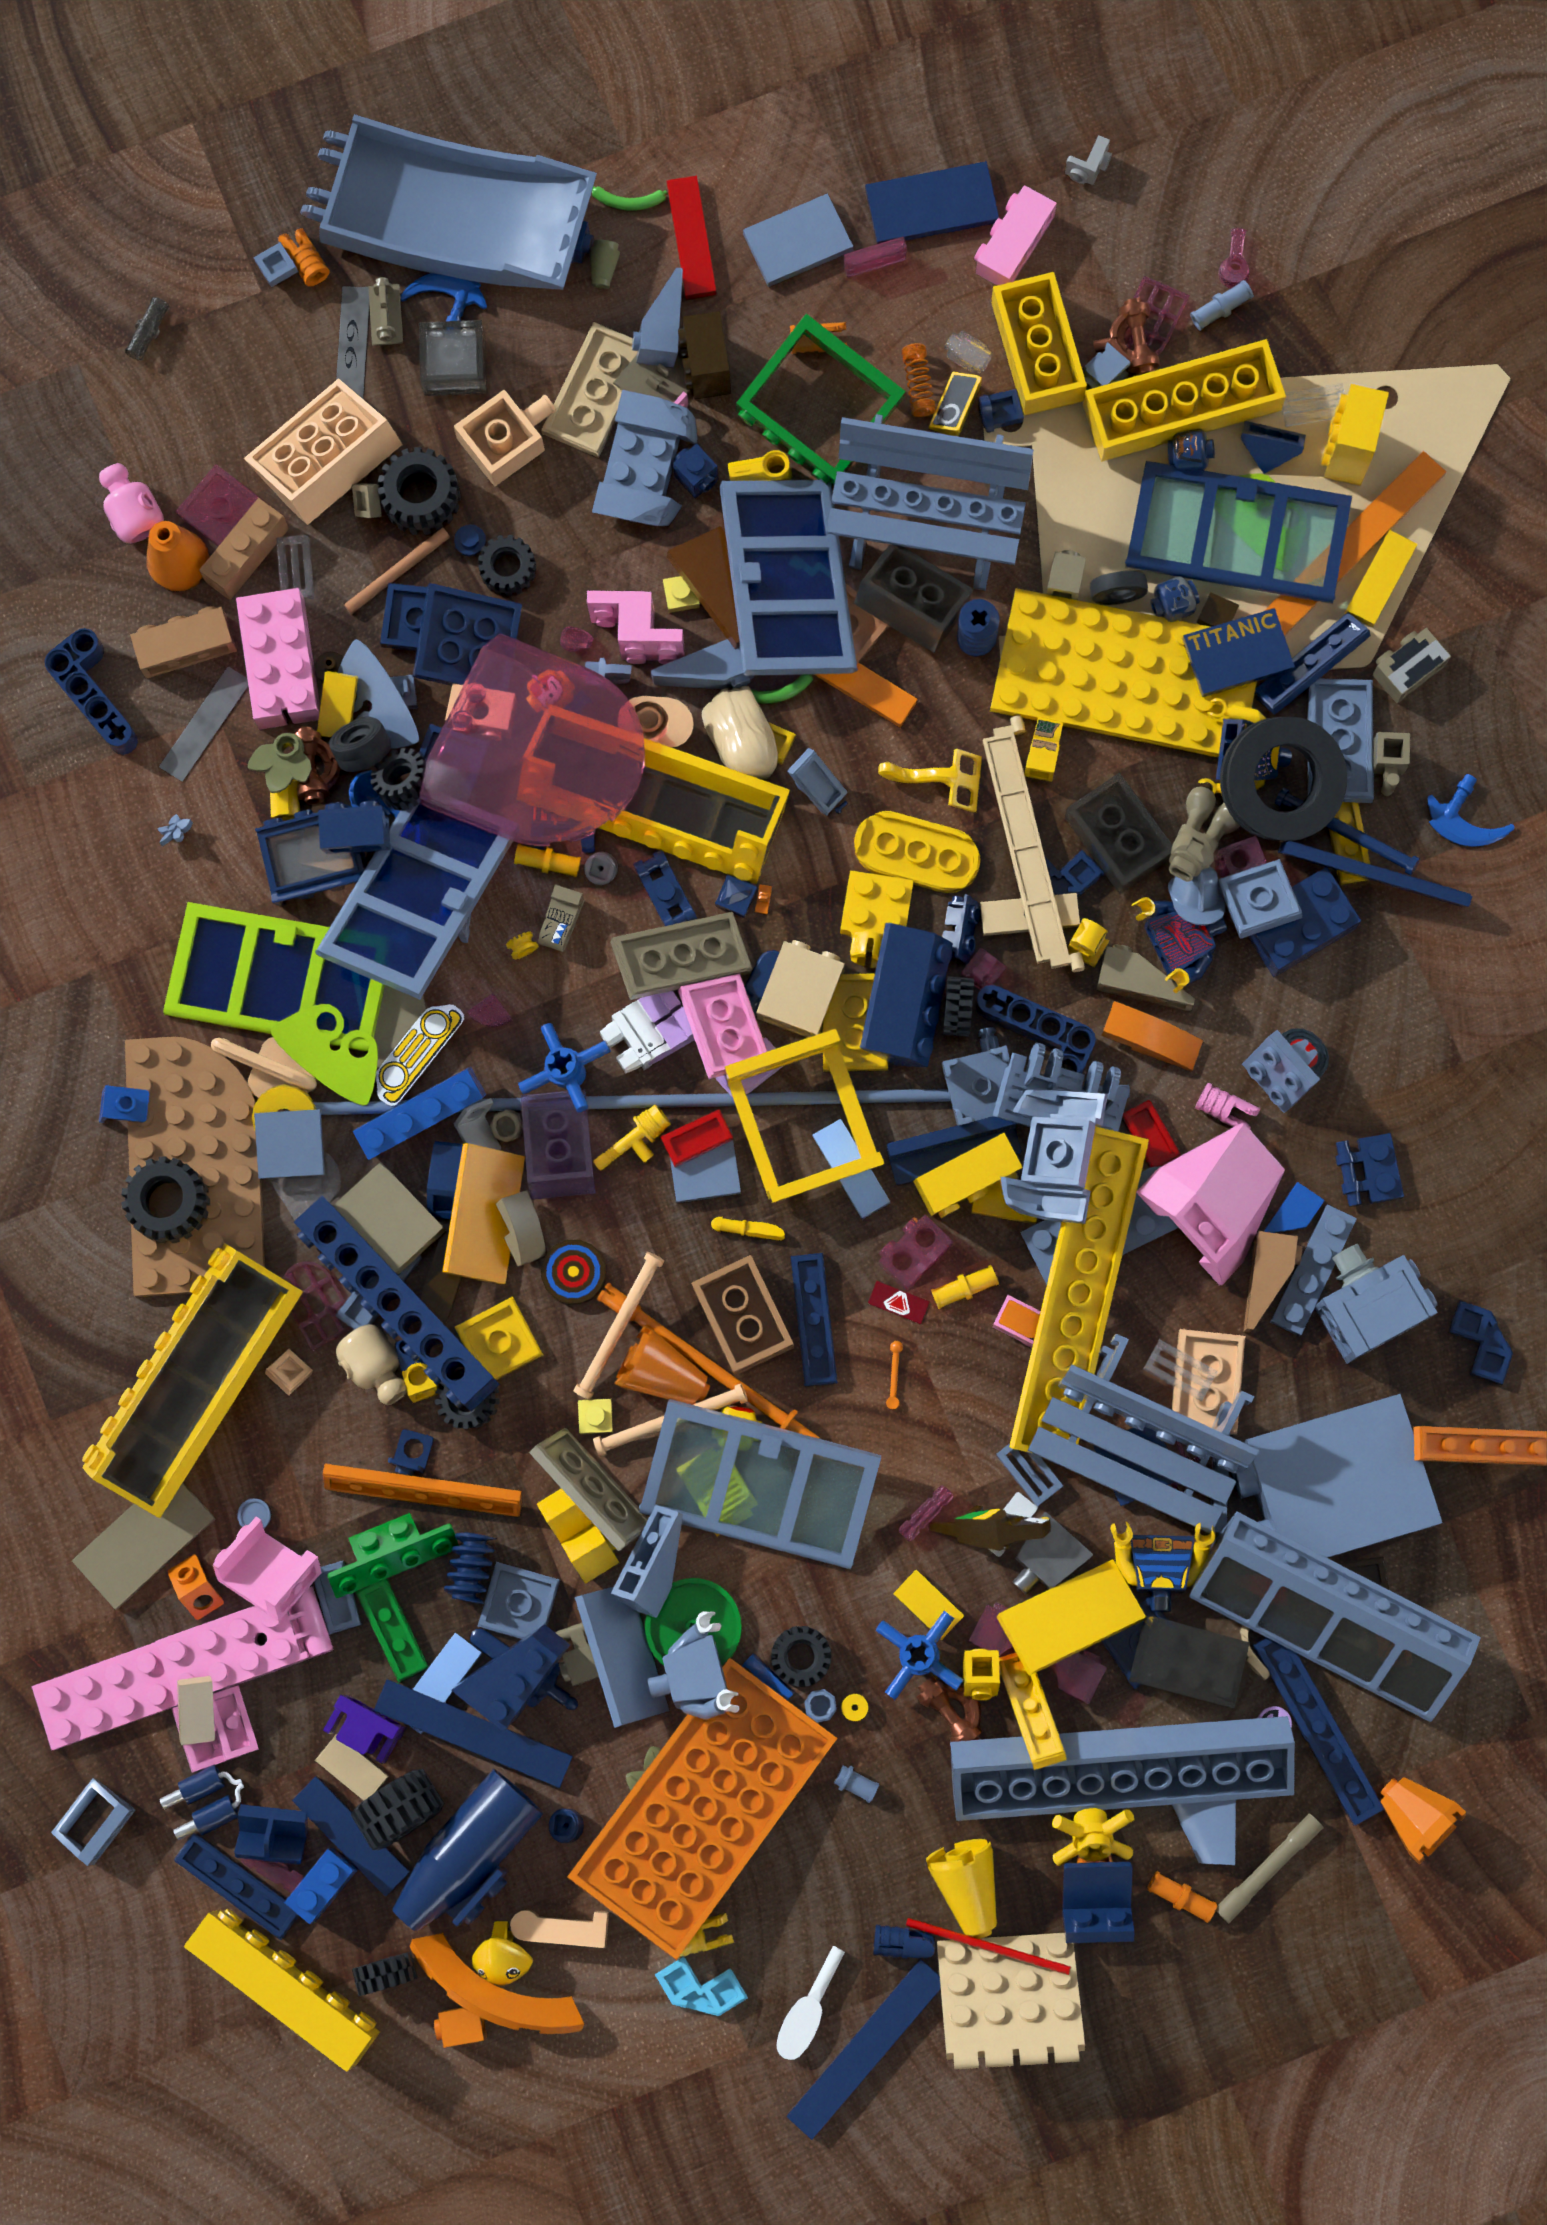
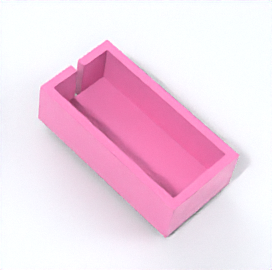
M293 588L236 598L253 719L259 730L288 725L282 711L288 709V714L294 724L319 720V695L305 600L300 589Z

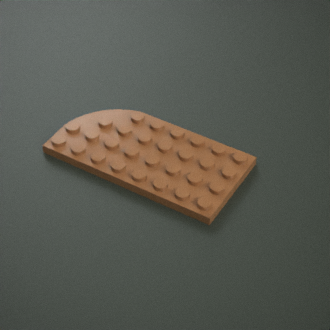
M184 1037L125 1040L126 1088L149 1091L147 1120L144 1123L128 1121L129 1175L133 1177L136 1174L134 1168L138 1165L141 1167L146 1166L145 1161L152 1158L154 1161H158L159 1157H167L169 1160L176 1158L184 1164H188L202 1177V1181L207 1185L209 1191L207 1196L210 1198V1206H206V1211L209 1212L207 1219L202 1218L200 1224L203 1226L199 1231L196 1229L191 1231L193 1236L190 1238H179L180 1242L177 1243L170 1241L159 1243L154 1239L151 1240L137 1231L131 1224L133 1295L135 1297L193 1294L190 1292L192 1284L199 1275H205L210 1267L208 1260L217 1247L222 1248L224 1243L265 1268L262 1178H258L256 1132L252 1122L253 1107L256 1099L246 1079L226 1057L216 1053L211 1047ZM165 1183L157 1187L149 1200L151 1214L157 1218L173 1215L182 1204V1188L176 1183ZM238 1261L226 1281L223 1282L218 1279L210 1292L266 1289V1278Z

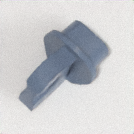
M604 657L600 658L599 662L586 661L584 686H598V690L602 691L603 683L626 684L631 678L632 665L606 664Z

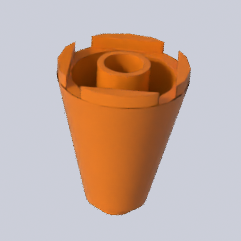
M170 521L156 523L149 532L146 557L147 569L152 579L170 591H185L198 585L203 577L199 570L210 558L203 540L193 532Z
M644 1326L636 1336L640 1339L639 1344L635 1343L634 1346L629 1348L620 1366L615 1385L691 1405L695 1404L696 1401H703L710 1389V1385L706 1383L708 1376L654 1330Z

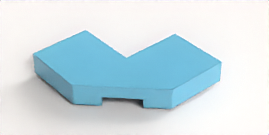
M683 1956L655 1974L672 2005L720 2016L748 1998L731 1968L701 1985L688 1961Z

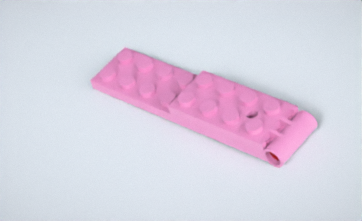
M311 1586L280 1621H277L258 1607L252 1606L162 1638L144 1647L34 1685L32 1689L51 1750H57L177 1707V1680L211 1676L213 1693L326 1654L334 1649L314 1588ZM261 1633H265L267 1642L261 1646L257 1638Z

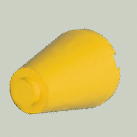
M972 1839L955 1843V1849L945 1853L944 1847L936 1850L926 1858V1862L932 1877L963 1933L969 1936L972 1935V1937L982 1939L991 1935V1930L997 1925L993 1848L991 1843H988L985 1839Z

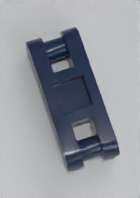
M662 850L653 853L654 857L644 862L639 860L633 863L634 869L664 926L697 919ZM660 869L663 876L652 881L649 873ZM679 906L682 913L671 917L668 911Z

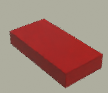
M1150 1099L1123 1113L1122 1120L1129 1133L1133 1136L1149 1139L1145 1155V1161L1149 1168L1164 1166L1182 1156Z
M720 1109L661 1136V1140L674 1167L734 1140Z

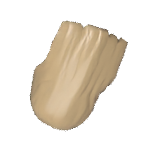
M742 686L740 689L733 688L732 690L722 689L702 711L705 729L719 758L727 768L761 780L768 779L777 767L778 753L773 731L749 686Z

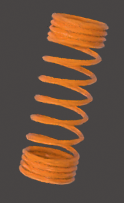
M920 343L905 346L901 352L903 363L906 365L904 370L908 373L906 379L909 381L907 387L910 389L908 395L912 397L910 399L911 412L915 417H925L936 411L935 401L925 399L931 397L933 393L925 391L913 396L911 391L928 390L932 385L923 383L911 388L909 384L911 382H926L931 377L922 375L910 380L908 375H921L929 371L927 367H920L928 363L924 359L927 356L926 346ZM922 361L925 362V363H922V364L912 365L913 363H916V362H922ZM908 366H910V367H920V368H916V369H914V370H911L910 372L907 371V367H908ZM918 370H926L924 372L913 373ZM925 377L928 378V379H925V380L915 381L916 379H919V378H925ZM921 386H929L926 388L916 389ZM922 394H930L928 396L917 397ZM913 398L920 399L915 402H912Z

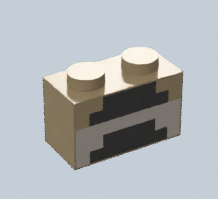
M1427 627L1419 634L1416 631L1411 632L1400 642L1401 648L1394 653L1388 650L1376 660L1377 667L1373 676L1396 703H1399L1444 668L1451 658V655Z

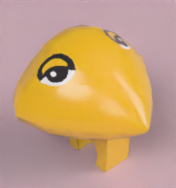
M508 1921L494 1922L491 1938L479 1945L472 1956V1965L476 1972L488 1982L498 1986L511 1984L528 1972L533 1963V1958L519 1944L513 1942L514 1935L511 1931H508Z

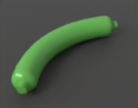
M593 186L592 196L599 202L615 209L627 211L644 210L664 202L666 195H668L666 190H657L647 196L625 198L613 195L600 186Z
M802 674L793 683L777 690L757 691L751 689L757 703L770 704L781 702L802 692L813 681V674Z

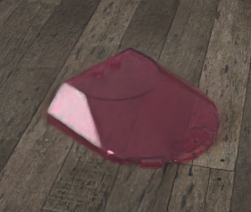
M500 633L482 647L427 758L419 799L422 805L523 844L550 846L552 842L569 840L572 843L595 834L594 830L605 824L608 820L613 821L629 804L639 786L645 764L644 737L639 718L627 697L604 676L584 666Z

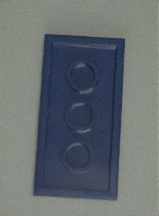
M987 161L865 185L877 246L994 224L999 218Z

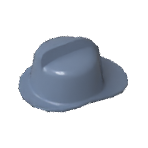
M1209 866V868L1202 870L1198 876L1193 877L1189 882L1175 876L1168 883V890L1174 909L1182 919L1195 925L1214 924L1222 919L1225 913V902L1218 884V875L1212 867Z

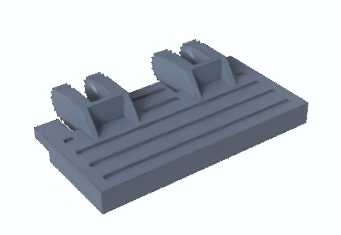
M1040 1043L1033 1045L1025 1072L1023 1070L1027 1057L1012 1053L1009 1066L1005 1068L993 1116L1030 1127V1119L1012 1113L1026 1090L1097 1093L1102 1077L1101 1074L1103 1073V1063L1097 1061L1091 1063L1082 1090L1081 1087L1085 1075L1061 1068L1064 1057L1062 1050L1055 1048L1051 1051L1044 1076L1040 1075L1046 1051L1045 1045ZM1112 1066L1107 1072L1101 1092L1102 1094H1108L1103 1126L1100 1128L1118 1132L1130 1089L1119 1086L1121 1071L1119 1068Z

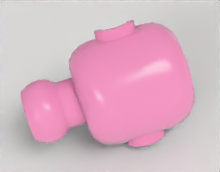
M116 463L105 468L99 474L101 485L110 492L104 500V511L110 521L111 528L116 532L119 539L125 543L132 544L149 537L151 528L156 523L164 521V516L149 487L141 482L130 483L127 468L120 463Z

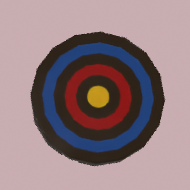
M565 1240L555 1244L546 1253L541 1265V1279L545 1289L555 1300L567 1305L581 1304L592 1300L602 1290L606 1280V1265L601 1253L592 1244L582 1240Z

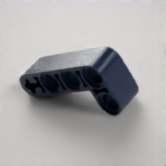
M86 628L79 629L46 655L44 660L45 667L110 748L117 754H129L137 746L138 739L136 733L86 673L103 658L104 647L92 630ZM94 642L91 650L87 652L80 651L84 643ZM60 662H69L68 667L64 671L57 672L55 670ZM88 685V689L84 694L75 695L78 686ZM108 708L107 714L104 717L94 718L95 712L98 709ZM114 726L125 736L123 740L120 741L111 729Z
M988 985L980 990L976 1009L981 1017L1051 1049L1062 1050L1064 1053L1062 1065H1071L1075 1072L1083 1073L1096 1041L1095 1033L1090 1027L999 986ZM991 997H995L996 1005H993L991 1009L987 1008L986 1000L988 1001ZM1006 1002H1008L1010 1005L1008 1006L1006 1016H1004L1002 1011L1005 1008ZM1016 1009H1023L1029 1014V1020L1022 1023L1017 1022L1012 1017V1013ZM1046 1022H1052L1058 1026L1059 1032L1056 1035L1049 1036L1043 1032L1041 1026ZM1081 1035L1088 1040L1089 1045L1085 1049H1078L1073 1046L1071 1039L1074 1036Z

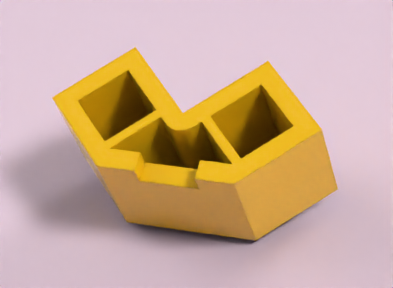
M562 1488L537 1503L546 1522L560 1541L571 1563L585 1584L620 1563L613 1552L616 1548Z

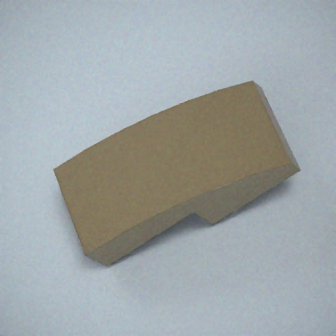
M527 1190L499 1200L496 1206L510 1232L504 1239L517 1266L519 1267L545 1257L546 1250L541 1225Z

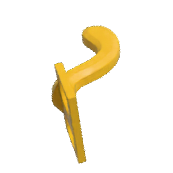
M954 749L953 766L949 768L906 769L890 762H884L879 765L878 774L888 780L902 783H945L950 787L948 805L974 813L977 810L982 756ZM961 755L973 759V775L960 771ZM958 786L970 790L969 806L957 802Z

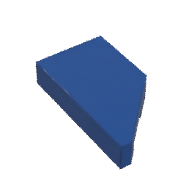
M1297 1182L1263 1232L1279 1233L1305 1229L1325 1200Z

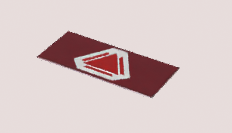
M876 1281L868 1304L921 1324L930 1301Z

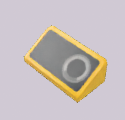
M952 372L930 422L929 429L959 437L981 387L982 377Z

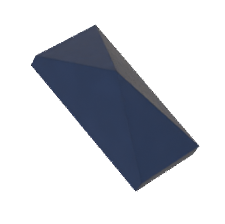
M1244 421L1241 434L1242 442L1263 474L1303 453L1306 437L1305 434Z

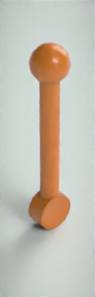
M894 1341L890 1345L893 1357L890 1397L887 1399L886 1405L891 1410L899 1406V1400L896 1396L899 1353L903 1350V1345L900 1341Z

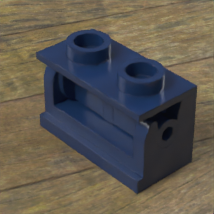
M375 801L361 802L360 807L348 808L346 804L328 805L327 810H318L320 849L327 855L391 850L388 817H385V815H389V811L382 805L379 806V802Z

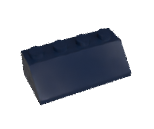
M885 923L860 1044L861 1049L896 1066L928 1067L930 1055L933 1051L936 1024L939 1021L942 995L946 987L945 980L948 965L952 957V942L932 932L893 923Z

